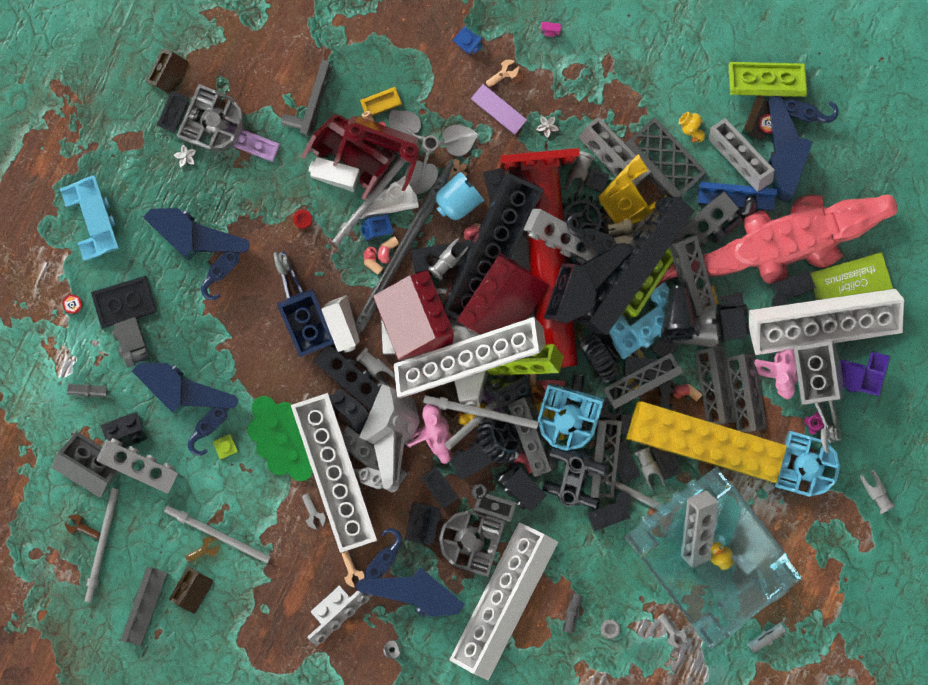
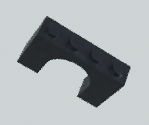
M626 357L624 377L658 359ZM670 360L663 361L660 370L666 372L674 369ZM646 370L643 379L654 380L657 371ZM670 379L657 386L660 393L658 407L672 411L669 397L673 396L674 385L671 384ZM621 415L620 435L628 434L633 415Z

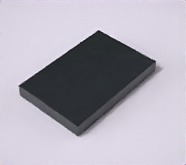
M147 276L91 292L101 329L114 326L113 324L134 317L138 319L157 313Z

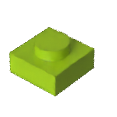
M231 434L213 441L220 460L238 452Z

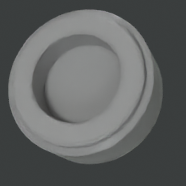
M609 619L602 623L600 631L605 638L614 639L620 633V626L616 621Z

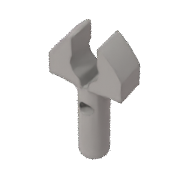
M309 494L303 495L302 499L310 514L309 519L306 520L307 525L317 530L313 522L314 516L320 519L322 526L325 524L326 517L324 512L318 513Z
M661 614L659 619L669 633L667 642L669 645L679 648L674 641V635L680 636L685 644L686 633L683 629L681 631L676 630L666 614Z

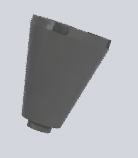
M717 309L696 316L700 330L698 337L695 334L691 340L673 341L677 344L721 347L722 338H718L721 326Z

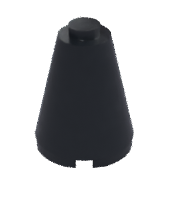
M676 285L668 293L661 327V337L666 339V336L671 337V341L691 340L693 335L696 334L697 337L700 335L699 326L688 289L684 288V286Z

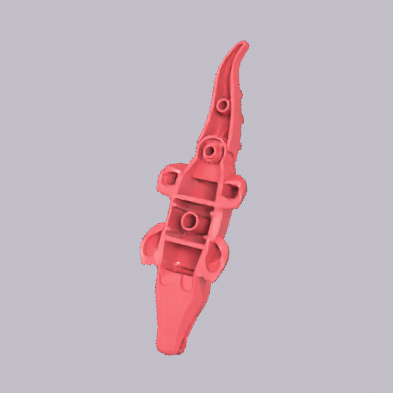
M808 194L794 201L790 215L772 221L765 210L756 211L754 214L744 218V228L747 233L745 236L730 242L716 251L702 255L708 277H719L737 273L751 266L758 267L763 280L768 284H773L788 278L787 265L806 259L815 267L827 268L843 257L840 249L837 248L840 242L855 239L883 219L894 216L898 211L897 202L893 196L883 195L876 198L846 199L830 207H824L822 195ZM693 260L691 269L697 272L699 265L697 261ZM674 263L669 266L656 288L670 279L678 278Z

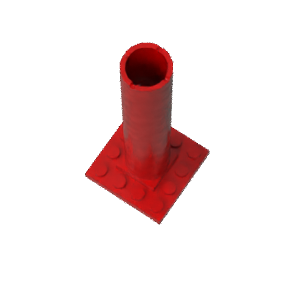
M579 148L501 155L499 159L500 168L504 167V171H507V169L515 170L517 166H520L521 176L544 188L535 209H541L564 221L559 172L560 162L561 165L574 163L580 156ZM548 225L545 227L546 234L549 232ZM527 232L530 272L549 284V287L534 308L535 319L544 328L545 345L554 344L564 356L561 367L577 366L574 320L565 324L543 319L561 264H568V257L561 254L560 249L556 247L552 249L544 245L545 241L529 237ZM564 234L561 236L562 243L565 241Z

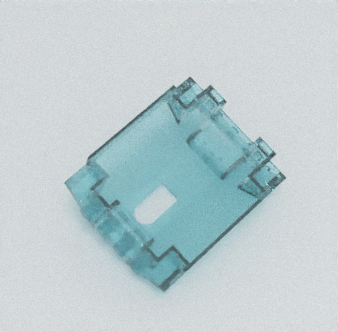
M715 467L698 480L696 478L692 479L686 484L687 488L683 492L679 489L671 495L672 500L666 504L664 501L655 508L657 512L652 515L648 513L640 519L642 523L624 537L709 649L713 648L724 638H729L742 628L745 622L771 602H776L789 592L792 586L803 579L790 563L791 559L736 487L729 483L718 467ZM707 491L718 501L713 543L720 542L723 547L731 548L734 564L730 568L721 570L711 560L692 568L681 557L687 498Z

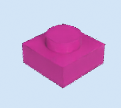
M542 22L541 33H544V36L556 37V35H560L561 24Z

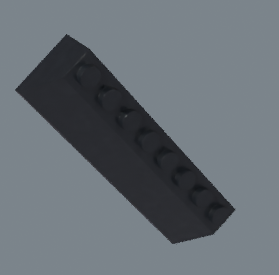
M507 169L442 305L446 314L455 318L460 316L500 253L511 259L524 232L523 229L532 209H535L544 188Z

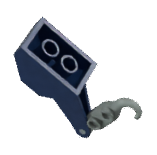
M286 251L278 254L274 252L275 266L278 273L282 275L287 299L278 302L277 306L299 357L334 344L321 310L323 306L314 289L312 288L304 292ZM288 270H290L300 291V294L293 296L287 276Z

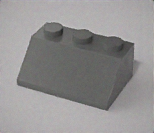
M77 431L58 452L52 469L100 498L110 487L119 472L96 461L102 447ZM116 456L117 462L123 461V459Z

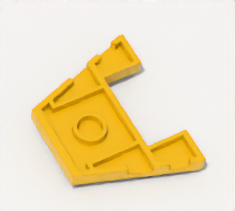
M639 154L598 197L615 224L621 223L622 220L630 219L632 224L641 222V219H645L655 209L656 202L648 206L632 180L648 171L646 164Z

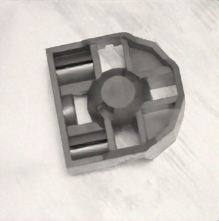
M199 84L177 133V137L212 152L228 151L238 143L240 131L244 129V112L231 96ZM222 97L228 99L224 110L218 108ZM200 109H203L205 111L201 116L200 124L194 121L197 119ZM224 114L225 120H221L219 115ZM233 124L237 126L234 135L226 132L227 125ZM208 134L213 136L209 146L203 144Z
M471 510L454 514L443 525L439 537L443 556L455 567L488 577L505 521ZM471 514L482 517L479 528L468 525ZM483 524L499 528V530L483 526ZM445 528L457 531L454 542L443 539ZM476 531L480 534L481 539H476L474 535ZM484 537L491 539L487 554L480 552L484 546ZM457 541L462 542L464 546L462 549L458 547ZM459 552L470 556L467 567L456 564ZM472 561H475V562H478V563H481V564L488 565V567H484V566H481V565H478V564H475V563H471V562H472Z

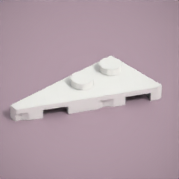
M406 176L392 183L388 189H384L360 219L418 208L417 196L408 184L405 192L402 191Z

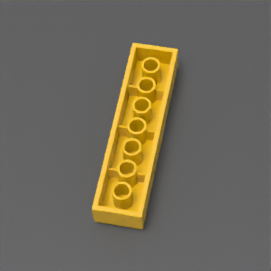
M645 402L636 403L626 438L772 483H777L787 445Z

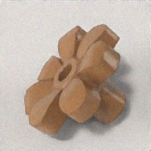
M455 159L453 161L455 166L451 169L447 179L448 182L460 171L467 177V173L464 172L466 170L464 163L459 165V160Z

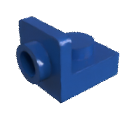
M465 26L453 39V43L469 56L473 52L476 54L483 46L481 44L482 38L475 35Z
M388 214L368 218L361 223V233L366 241L393 233Z

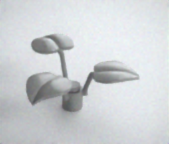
M396 110L390 112V128L412 135L423 141L422 148L426 152L424 162L417 160L409 182L415 194L426 192L436 182L438 176L437 168L433 164H427L430 153L434 152L439 144L446 145V149L451 155L463 156L469 152L478 137L474 130L461 125L447 127L443 131L444 142L438 140L433 135L427 137L418 136L415 133L420 130L421 122L415 113ZM409 165L406 168L405 176L407 175Z

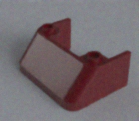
M338 114L332 115L313 134L301 158L305 159L311 152L320 158L328 157L330 154L336 157L348 119ZM346 140L339 160L348 166L359 169L361 174L359 182L366 189L361 198L365 200L396 158V153L393 150L365 140L359 142Z
M359 116L351 117L347 122L333 166H337L346 140L351 142L365 140L400 153L403 160L410 162L402 187V191L405 192L419 156V140L412 135Z

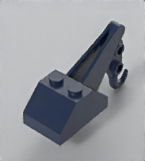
M781 96L769 97L768 105L774 154L771 153L768 163L775 170L771 184L774 189H778L777 197L779 200L791 202L813 141L799 137L791 117L805 122L830 123L836 120L839 114L835 103L831 101L828 103L833 108V114L826 116L815 106L793 98L783 100Z
M179 208L150 209L143 216L188 261L196 252H224L212 264L206 279L201 285V293L208 300H216L221 296V294L210 295L207 291L208 287L224 279L239 263L240 254L250 249V243L247 239L193 223L195 219L185 209L183 211Z
M139 363L132 370L147 388L174 414H177L185 406L213 407L197 423L193 435L188 440V448L196 456H202L208 452L207 449L197 451L194 446L196 441L212 434L227 419L228 410L236 408L239 404V400L235 395L183 378L182 375L184 373L175 364L171 366L168 363Z
M394 528L384 530L382 532L383 536L392 533L395 535L396 540L391 546L381 550L366 568V577L357 582V590L360 593L414 605L416 607L415 612L422 618L425 616L434 618L457 615L465 604L422 568H419L412 577L382 578L394 563L398 549L402 545V535L398 530Z

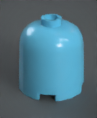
M460 171L438 191L436 202L439 207L436 209L443 217L447 215L450 219L459 220L484 202V199Z

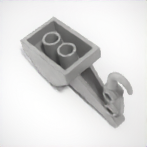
M834 341L793 347L802 405L815 403L825 425L824 429H821V442L826 453H829L828 443L842 440L835 400H840L843 397V376L841 362ZM827 401H829V404H830V409H831V414H832V419H833V425H832V422H831V419H830V416H829V413H828V410H827V407H826V404H825V402H827Z
M383 384L359 437L374 445L380 471L370 467L353 470L355 476L358 477L362 484L376 489L384 488L390 492H395L399 488L404 445L413 439L420 421L415 400L408 396L399 399L397 397V390Z

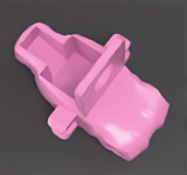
M794 349L777 352L774 363L756 359L754 363L758 374L776 378L778 394L784 399H791L795 394V384L798 381ZM761 367H767L770 371H766Z
M426 404L422 415L426 426L417 429L413 438L417 435L419 436L407 442L406 445L411 447L426 440L441 463H448L452 458L450 449L445 446V443L452 438L448 422L441 415V409L438 406Z

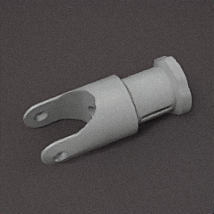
M580 151L576 166H573L564 186V191L568 190L571 182L577 178L578 186L574 195H579L589 174V167L592 161L596 159L594 156Z
M459 238L455 239L447 247L433 267L428 268L439 280H442L443 274L449 268H452L468 250V247H466L459 256L453 257L451 249Z
M367 348L355 360L365 366L367 372L383 385L389 386L381 377L380 371L387 372L395 378V373L379 358L376 359L372 356Z
M648 446L635 452V456H638L645 479L650 489L654 492L650 482L651 473L659 475L665 487L666 482L657 461H654L651 455V447Z
M871 469L876 487L870 486L864 476L861 475L860 479L871 499L875 500L878 505L879 513L882 514L896 505L890 501L886 494V488L876 472Z
M394 640L387 642L383 648L384 655L390 659L398 657L401 652V645ZM391 647L395 648L393 653L389 651Z

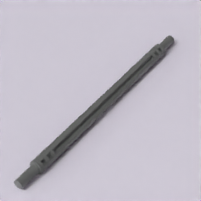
M448 162L441 176L437 177L436 182L429 191L357 318L355 326L358 336L361 331H364L376 309L373 296L390 285L433 209L438 191L447 184L446 181L452 167L455 166L454 164Z

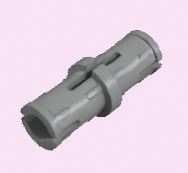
M779 622L768 631L761 632L760 636L747 644L755 654L766 645L773 644L774 640L787 632Z

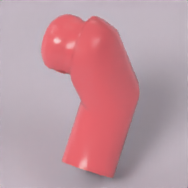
M522 451L519 457L512 462L524 464L527 473H532L526 453Z

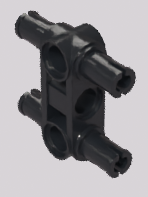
M573 374L571 389L583 392L584 375ZM613 380V381H611V384H613V383H615V382H617V381H619V380ZM614 387L610 390L613 400L621 397L622 389ZM567 398L566 404L570 403L571 399ZM603 398L605 401L600 417H604L606 420L619 421L621 419L622 406L618 407L616 414H610L608 411L610 402L608 398ZM606 424L605 432L610 438L616 434L617 425ZM575 427L569 429L570 432L576 430Z
M553 447L550 458L565 462L566 465L562 485L546 480L542 491L558 496V499L565 506L583 505L597 510L600 499L585 494L588 471L605 476L608 465L593 460L585 450L565 451Z

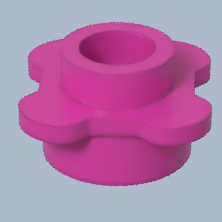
M819 412L804 419V423L809 427L810 434H816L818 430L824 429L825 425Z

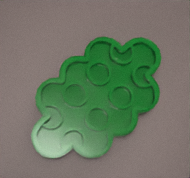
M268 396L258 397L252 404V413L255 419L249 423L247 428L249 437L257 442L256 450L258 455L268 459L267 465L272 473L276 475L289 473L294 480H308L312 476L313 470L291 408L293 404L289 402L276 404Z

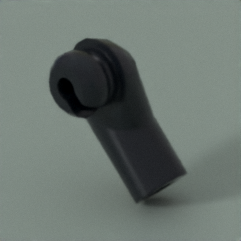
M747 195L743 208L736 211L737 216L744 218L754 214L757 206L755 195Z
M603 334L601 338L602 343L615 361L620 355L611 344L613 340L610 334Z

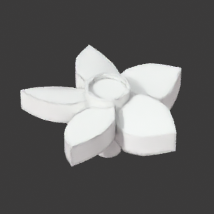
M555 116L549 118L548 121L545 117H540L543 125H539L536 130L544 131L546 138L550 136L551 131L559 130L557 126L553 125Z
M182 145L181 152L174 154L176 158L180 159V167H183L186 162L195 165L192 157L195 155L196 150H188L185 145Z

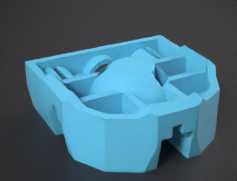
M554 383L548 384L538 417L542 436L552 447L565 451L583 447L595 435L605 400ZM567 398L582 402L581 407L572 403L566 404ZM545 408L556 411L554 419L543 416ZM566 409V414L561 416L560 411ZM584 420L593 423L591 431L582 428ZM572 427L576 428V430H573L572 432L569 431V429ZM561 433L569 435L566 446L558 444Z
M789 431L784 444L787 447L777 483H773V486L807 497L826 493L838 479L840 464L837 452L828 444L829 453H826L821 439ZM811 441L821 443L818 454L809 452ZM791 454L797 455L793 462V470L787 469ZM825 466L836 469L833 479L822 476ZM798 468H803L806 473L802 476ZM801 480L810 482L807 492L798 490Z

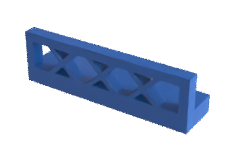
M701 182L699 184L697 204L707 205L724 191L738 208H743L747 195L753 194L757 200L756 209L774 211L775 196L778 189L763 188L757 192L752 186Z

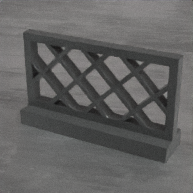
M655 117L630 140L624 143L636 156L640 155L646 166L651 170L647 176L648 180L666 197L680 198L707 173ZM654 124L659 129V136L649 135V127ZM637 138H646V148L638 147L634 141ZM649 139H659V149L649 148ZM662 140H669L672 143V149H662ZM649 152H659V162L651 161L648 158ZM662 152L672 153V162H662ZM675 153L683 154L685 163H675ZM662 165L672 166V176L662 173ZM675 166L685 167V176H675ZM688 167L696 168L700 174L697 177H688ZM675 179L685 180V187L681 191L675 187Z

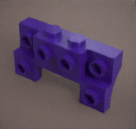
M872 351L867 366L840 359L843 387L853 393L861 391L880 396L891 356Z

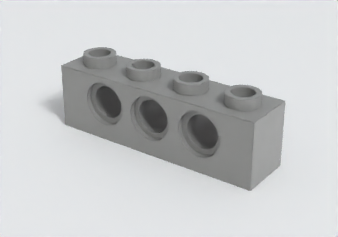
M599 117L588 124L578 137L616 177L636 157ZM648 168L647 172L632 180L634 185L637 187L642 183L651 170Z
M726 118L710 128L709 141L757 192L773 182L775 170Z
M532 209L523 229L529 233V237L545 241L544 245L555 249V247L560 249V253L567 257L573 256L577 258L576 262L579 264H583L600 254L599 250L584 245L576 236L572 235L567 229V223L541 209ZM547 225L549 227L548 234L545 233V227ZM562 234L565 235V241L563 243L561 241ZM578 243H580V245H581V248H580L579 251L577 250V244H578Z
M114 438L111 441L105 440L96 461L167 494L169 493L178 474L174 471V466L165 462L164 465L156 463L158 459L148 454L146 457L139 455L140 450L131 446L129 449L122 447V442ZM121 451L124 452L125 459L122 462H117L116 454ZM136 460H142L143 466L139 470L133 468V463ZM153 468L160 469V475L157 478L151 477V470Z
M707 491L687 498L681 557L692 568L710 561L712 555L710 549L713 545L718 501Z

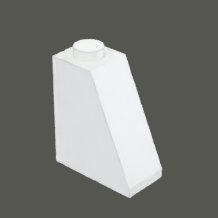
M316 157L315 162L311 161L308 172H311V178L355 192L360 178L358 168L340 163L335 167L333 166V161Z
M345 295L329 301L321 309L338 352L354 350L355 346L360 342L349 299Z
M487 370L454 381L460 404L480 407L484 393L483 386L486 385L489 374Z

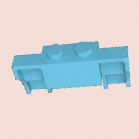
M93 175L60 188L66 208L80 204L91 237L77 243L83 261L100 257L102 254L119 249L113 226H116L113 215L109 216L107 208H110L107 197H103L96 176Z
M665 282L654 289L650 295L655 308L630 326L621 314L609 331L616 351L622 359L628 357L641 346H644V348L654 343L653 338L657 335L659 338L661 337V327L670 290Z

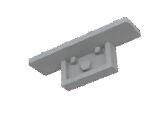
M338 586L311 611L321 625L307 638L315 646L323 643L348 617L354 615L361 605L367 603L372 595L357 591L349 597Z

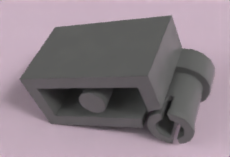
M136 317L113 324L115 329L112 330L115 341L119 340L121 347L118 348L121 359L124 358L127 368L135 366V363L149 359V352Z
M482 484L473 487L472 496L477 499L474 511L511 522L516 506L515 502L487 494V489Z

